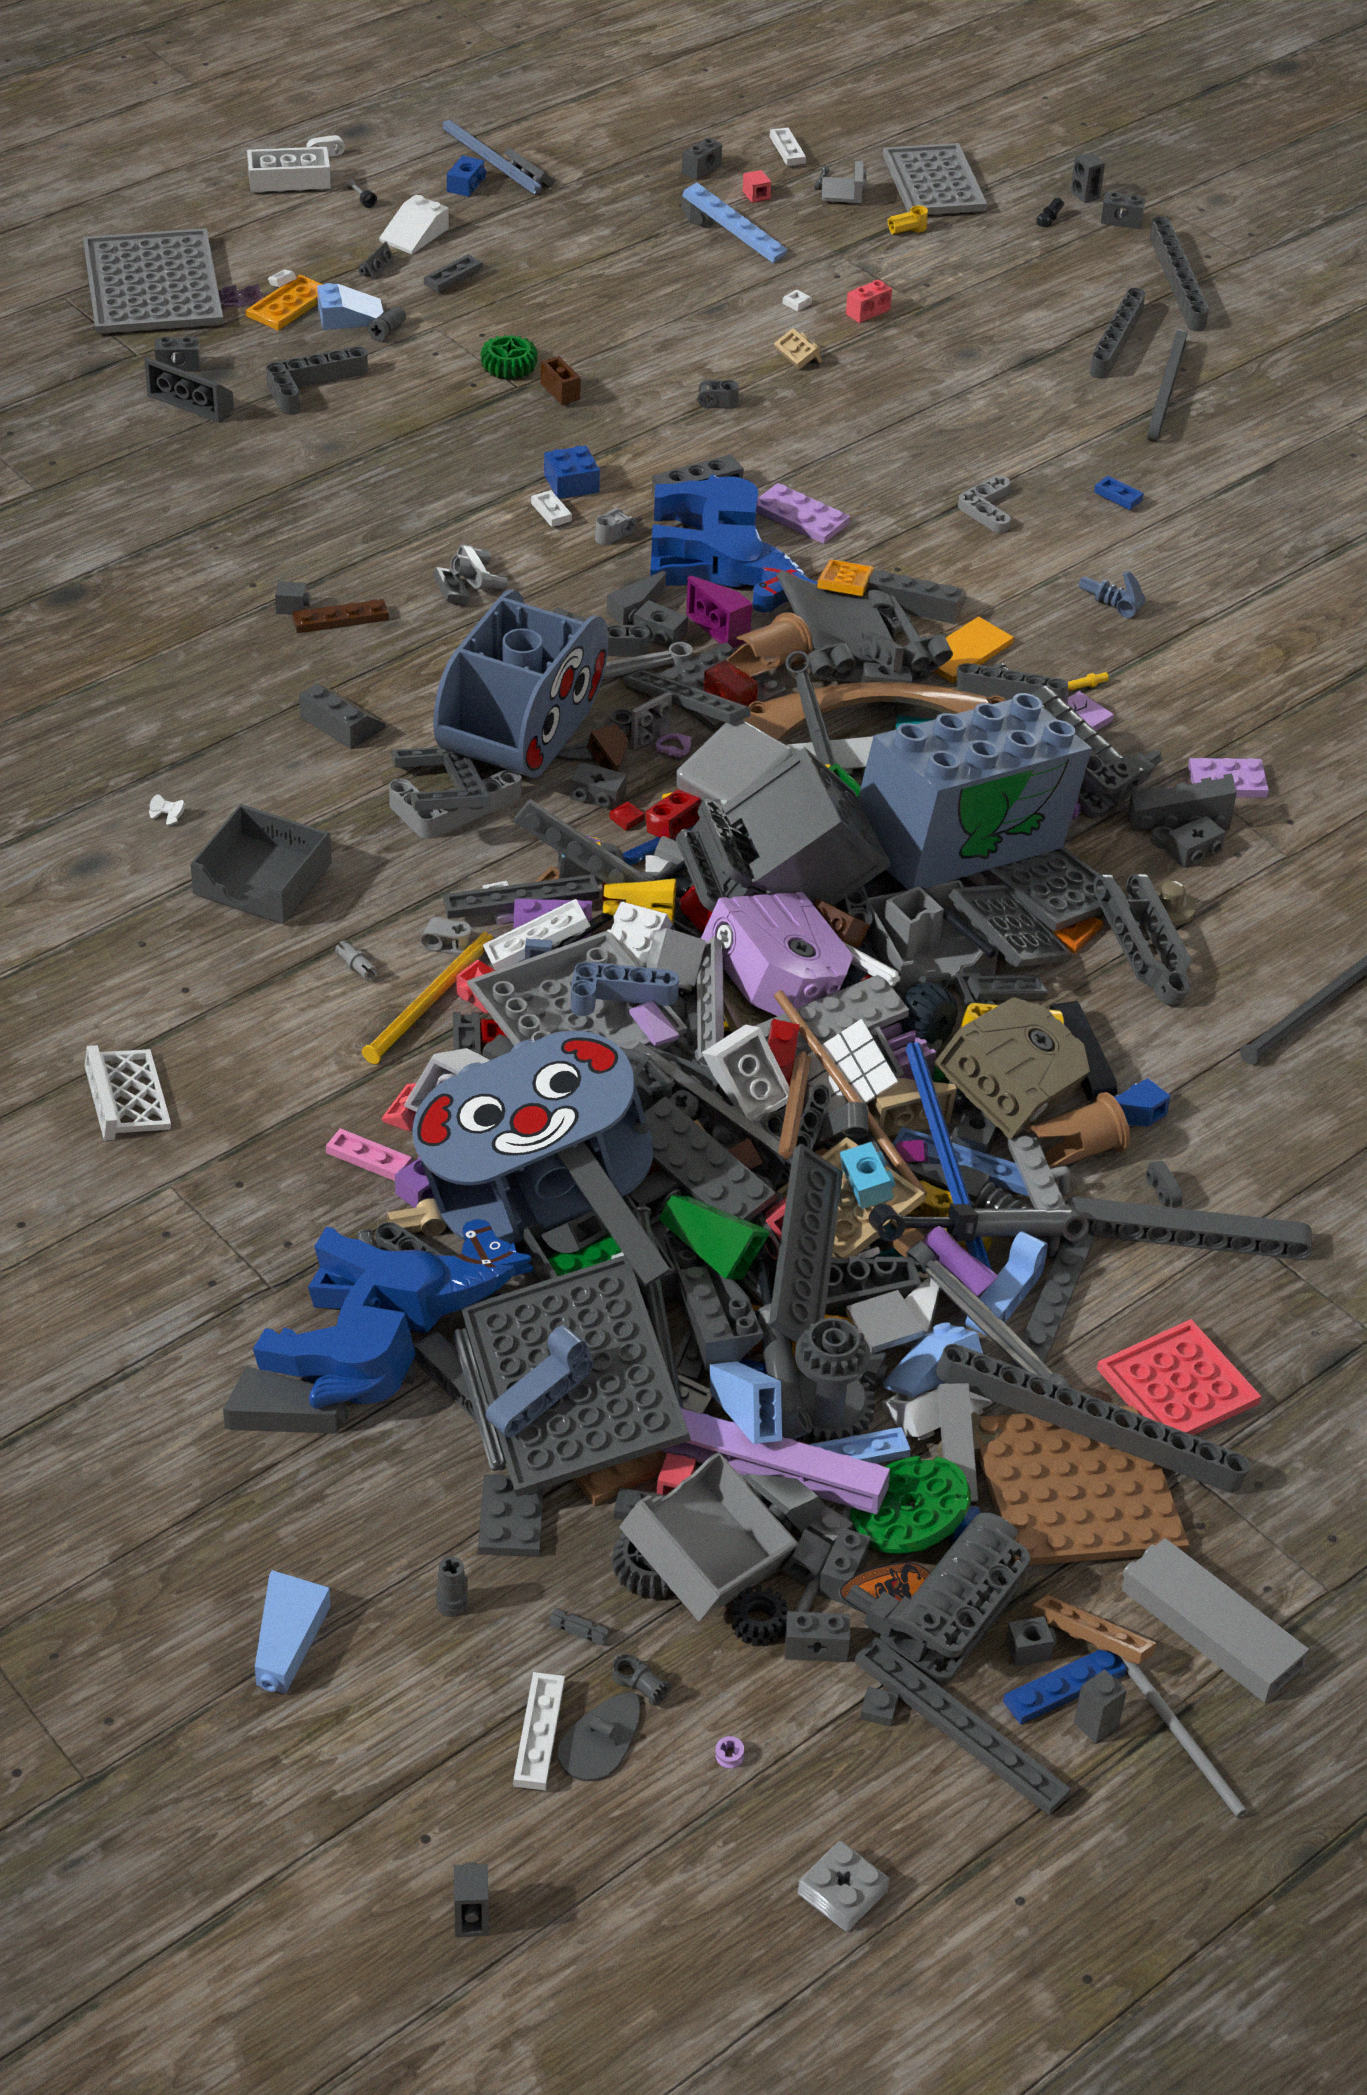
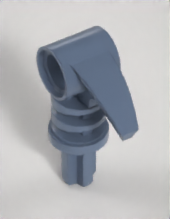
M1130 571L1123 573L1126 590L1121 587L1117 590V586L1114 584L1110 587V582L1105 579L1099 583L1084 576L1079 582V588L1094 594L1095 600L1098 602L1104 599L1105 604L1111 603V606L1116 607L1119 614L1126 618L1133 617L1145 603V596L1141 591V587Z

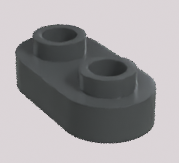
M1163 1161L1150 1163L1148 1170L1145 1172L1146 1180L1155 1189L1159 1202L1165 1205V1207H1180L1183 1201L1182 1192L1167 1165Z

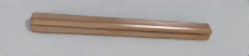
M806 1052L796 1055L793 1065L778 1150L779 1155L784 1156L783 1159L789 1160V1157L793 1156V1149L797 1145L811 1057L807 1056Z

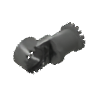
M626 1653V1655L621 1654V1656L618 1655L614 1659L612 1678L615 1683L620 1686L631 1687L633 1690L638 1689L649 1698L651 1705L660 1704L661 1700H664L663 1695L667 1696L666 1693L671 1688L669 1681H662L651 1672L652 1669L648 1664L645 1665L637 1657L635 1658L633 1654L631 1656L629 1653ZM628 1665L635 1672L632 1675L626 1676L622 1675L618 1668Z

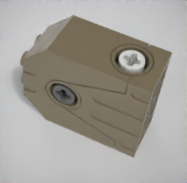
M1015 997L961 1027L934 1062V1065L977 1108H980L985 1113L984 1115L997 1128L999 1127L1009 1140L1025 1131L1028 1125L1036 1124L1062 1107L1090 1072L1084 1044L1078 1038H1075L1071 1031L1059 1019L1057 1020L1046 1007Z

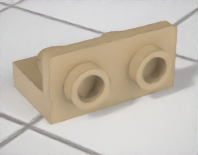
M794 328L774 343L776 349L799 370L812 359L818 364L822 362L819 355L821 353L819 347L814 342L811 344L803 332L799 334Z

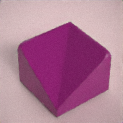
M923 1140L899 1141L896 1143V1149L905 1162L922 1161L929 1164L928 1144Z

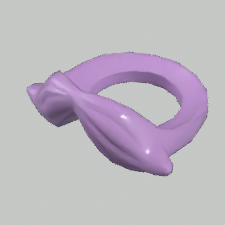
M678 733L667 734L656 741L655 748L657 752L668 754L677 759L683 758L691 750L692 737ZM676 738L681 742L684 750L660 744L664 740Z

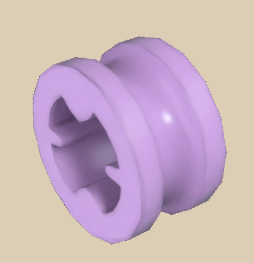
M733 1736L720 1739L716 1744L715 1750L717 1762L725 1768H735L741 1765L744 1760L743 1743ZM727 1748L735 1749V1754L733 1753L732 1757L725 1756Z

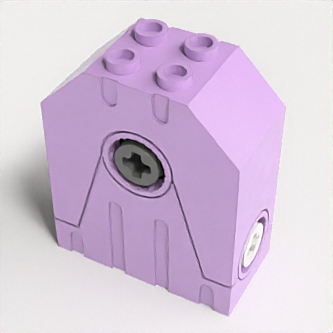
M803 892L719 898L701 939L706 940V943L713 936L722 941L724 970L750 1004L776 1016L785 1013L774 998V994L777 991L782 990L795 1009L838 992L853 958L852 953Z

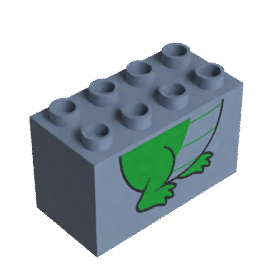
M1027 693L1016 694L1011 700L995 704L980 703L973 710L957 714L942 713L935 720L916 725L911 723L901 724L897 727V730L874 735L858 799L891 863V866L886 871L908 890L917 886L926 889L1062 848L1092 747L1075 734V728L1070 723L1057 720L1042 708L1043 703L1038 697Z

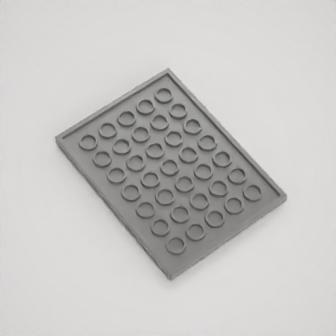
M207 228L83 237L96 334L130 333L132 331H152L154 329L171 330L181 327L194 328L196 326L223 324V314Z

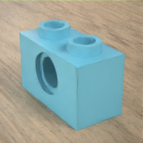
M872 1142L840 1152L842 1171L861 1210L893 1199L892 1187H895L894 1177L890 1170H885L884 1157L881 1151L876 1152Z

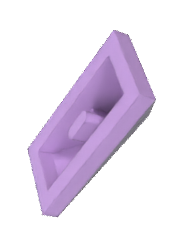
M654 1001L629 1009L630 1015L655 1047L679 1039L678 1032Z

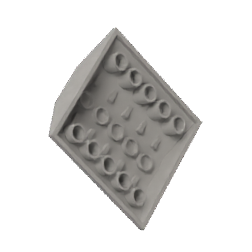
M608 931L467 980L469 988L514 1046L525 1040H538L550 1034L563 1031L591 1032L616 1043L618 1047L633 1050L639 1042H642L647 1047L648 1045L654 1046L629 1013V1009L643 1005L641 1003L596 999L595 1010L588 1016H578L571 1011V985L574 969L577 964L581 962H596L637 967ZM657 1005L678 1032L679 1038L687 1032V1027L670 1006ZM676 1040L656 1046V1048L664 1050Z

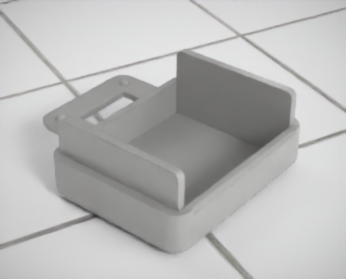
M739 720L732 724L725 723L678 768L677 788L701 798V804L705 799L729 801L790 758L792 750L787 745L744 720Z

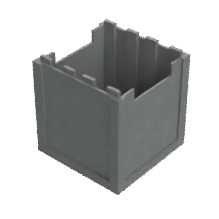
M805 747L722 805L724 811L722 817L732 826L737 822L740 823L736 828L743 835L749 833L750 836L748 838L753 842L759 854V858L749 864L754 876L752 882L759 888L761 886L767 888L766 893L769 895L803 892L812 904L815 898L834 906L891 866L855 791Z

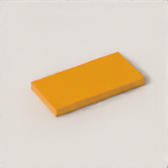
M298 275L297 279L281 286L246 309V316L279 331L318 305L317 285L323 284Z
M830 559L818 579L817 588L863 596L874 568L872 566Z
M978 616L946 637L953 656L933 672L954 683L957 681V667L965 663L983 664L1012 645L1014 637Z

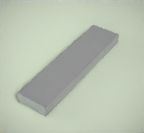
M969 1383L939 1384L938 1398L943 1458L953 1462L963 1471L971 1491L970 1503H977L978 1493Z

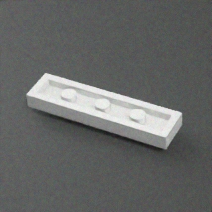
M533 1672L513 1787L546 1791L565 1676Z

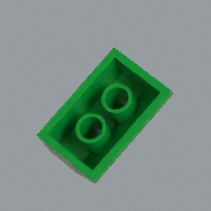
M607 1232V1235L572 1253L553 1251L544 1255L557 1276H561L611 1260L613 1255L622 1251L610 1233Z

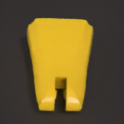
M676 879L604 885V896L612 899H623V901H604L603 913L614 916L620 903L625 902L666 913L672 924H674Z

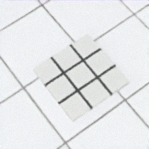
M862 1019L822 1044L863 1103H868L898 1083ZM812 1051L807 1054V1056L811 1057L807 1081L809 1086L823 1084L831 1092L832 1098L827 1113L849 1103Z

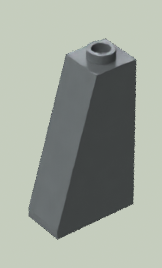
M246 1366L223 1408L225 1429L336 1434L340 1424L347 1421L350 1407L346 1405L345 1401L315 1409L309 1403L310 1391L314 1384Z

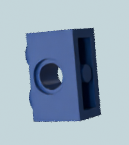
M462 155L447 173V192L469 197L486 177L484 160Z

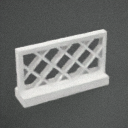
M98 1045L87 1046L85 1070L104 1141L115 1140L116 1133L170 1130L171 1122L151 1050L99 1052ZM133 1060H146L142 1067L132 1062ZM105 1061H115L119 1065L113 1068L105 1064ZM124 1068H128L136 1073L130 1077L121 1071ZM143 1076L151 1080V1082L145 1085L137 1080ZM113 1078H117L125 1083L119 1087L110 1081ZM132 1086L140 1090V1092L134 1095L126 1090ZM147 1094L155 1098L156 1101L151 1104L142 1098ZM121 1096L130 1102L124 1106L115 1100ZM138 1105L145 1109V1111L139 1114L131 1108ZM153 1113L162 1118V1120L152 1121L147 1117ZM126 1115L135 1121L121 1123L120 1119Z

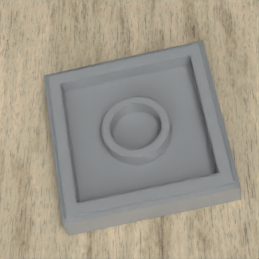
M898 1290L846 1306V1315L853 1325L858 1326V1332L864 1334L871 1354L924 1336V1329Z

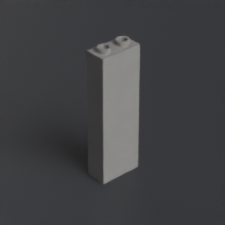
M1166 1538L1156 1546L1154 1544L1149 1546L1142 1558L1137 1562H1130L1124 1569L1122 1591L1264 1703L1304 1668L1309 1652L1306 1646Z

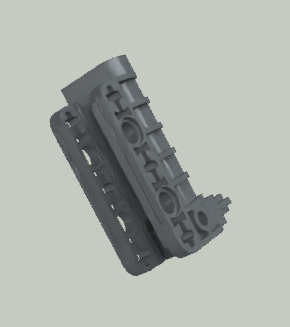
M1048 685L1042 686L1032 694L1042 701V708L1057 720L1070 723L1075 728V734L1092 747L1081 784V789L1084 793H1079L1078 804H1081V810L1089 817L1100 818L1131 795V792L1137 789L1138 785L1149 778L1155 766L1163 761L1159 750L1156 752L1152 750L1145 756L1141 752H1138L1133 757L1128 753L1124 756L1121 755Z
M705 799L699 806L698 815L700 819L691 831L682 829L676 837L678 847L700 902L711 912H713L719 898L765 895L768 890L764 886L759 888L752 882L754 876L749 864L757 859L755 851L752 848L747 833L743 835L737 830L736 827L740 823L737 822L732 826L722 817V814H724L722 805L728 801L715 799L714 801Z
M980 1513L974 1517L910 1599L904 1596L901 1601H898L885 1591L877 1599L858 1585L852 1586L845 1599L867 1613L864 1624L875 1632L880 1633L883 1643L933 1682L945 1684L952 1680L1016 1596L1019 1588V1579L1026 1571L1030 1561V1554L1024 1546L1015 1541L1019 1531L1010 1522L992 1513ZM1019 1556L1020 1561H1016L1012 1569L1007 1567L1011 1557ZM988 1600V1602H985L983 1605L981 1604L982 1601ZM975 1622L974 1627H968L969 1625H972ZM956 1641V1644L949 1645L950 1642ZM946 1657L949 1660L946 1669L941 1671V1673L937 1672L936 1667L941 1666Z

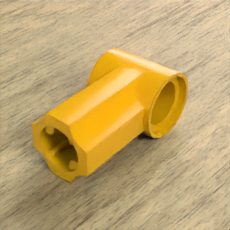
M917 205L911 207L910 212L891 216L888 218L889 231L892 235L910 230L917 233L927 230L928 209Z

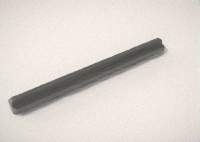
M466 1328L462 1330L457 1329L454 1331L453 1339L488 1462L493 1471H502L506 1468V1460L497 1429L486 1419L485 1414L490 1405L470 1337Z

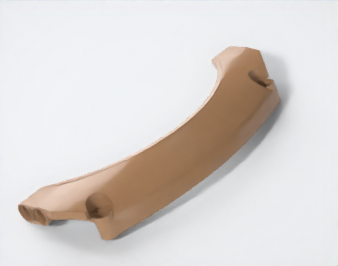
M859 682L814 689L822 714L843 706L878 701L915 704L942 713L957 714L973 710L980 703L995 704L1006 701L1000 696L987 697L952 688L903 682ZM799 692L765 702H753L749 705L751 716L742 719L780 742L793 730L806 722Z

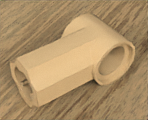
M433 1198L422 1200L416 1208L387 1212L388 1222L396 1223L410 1233L422 1231L427 1236H436L446 1228V1223L442 1218L436 1200Z

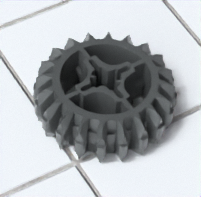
M622 1532L620 1540L616 1541L614 1545V1553L612 1554L613 1572L615 1576H618L620 1585L627 1584L628 1592L637 1590L639 1597L644 1593H648L651 1599L654 1598L655 1594H661L665 1599L668 1591L674 1593Z

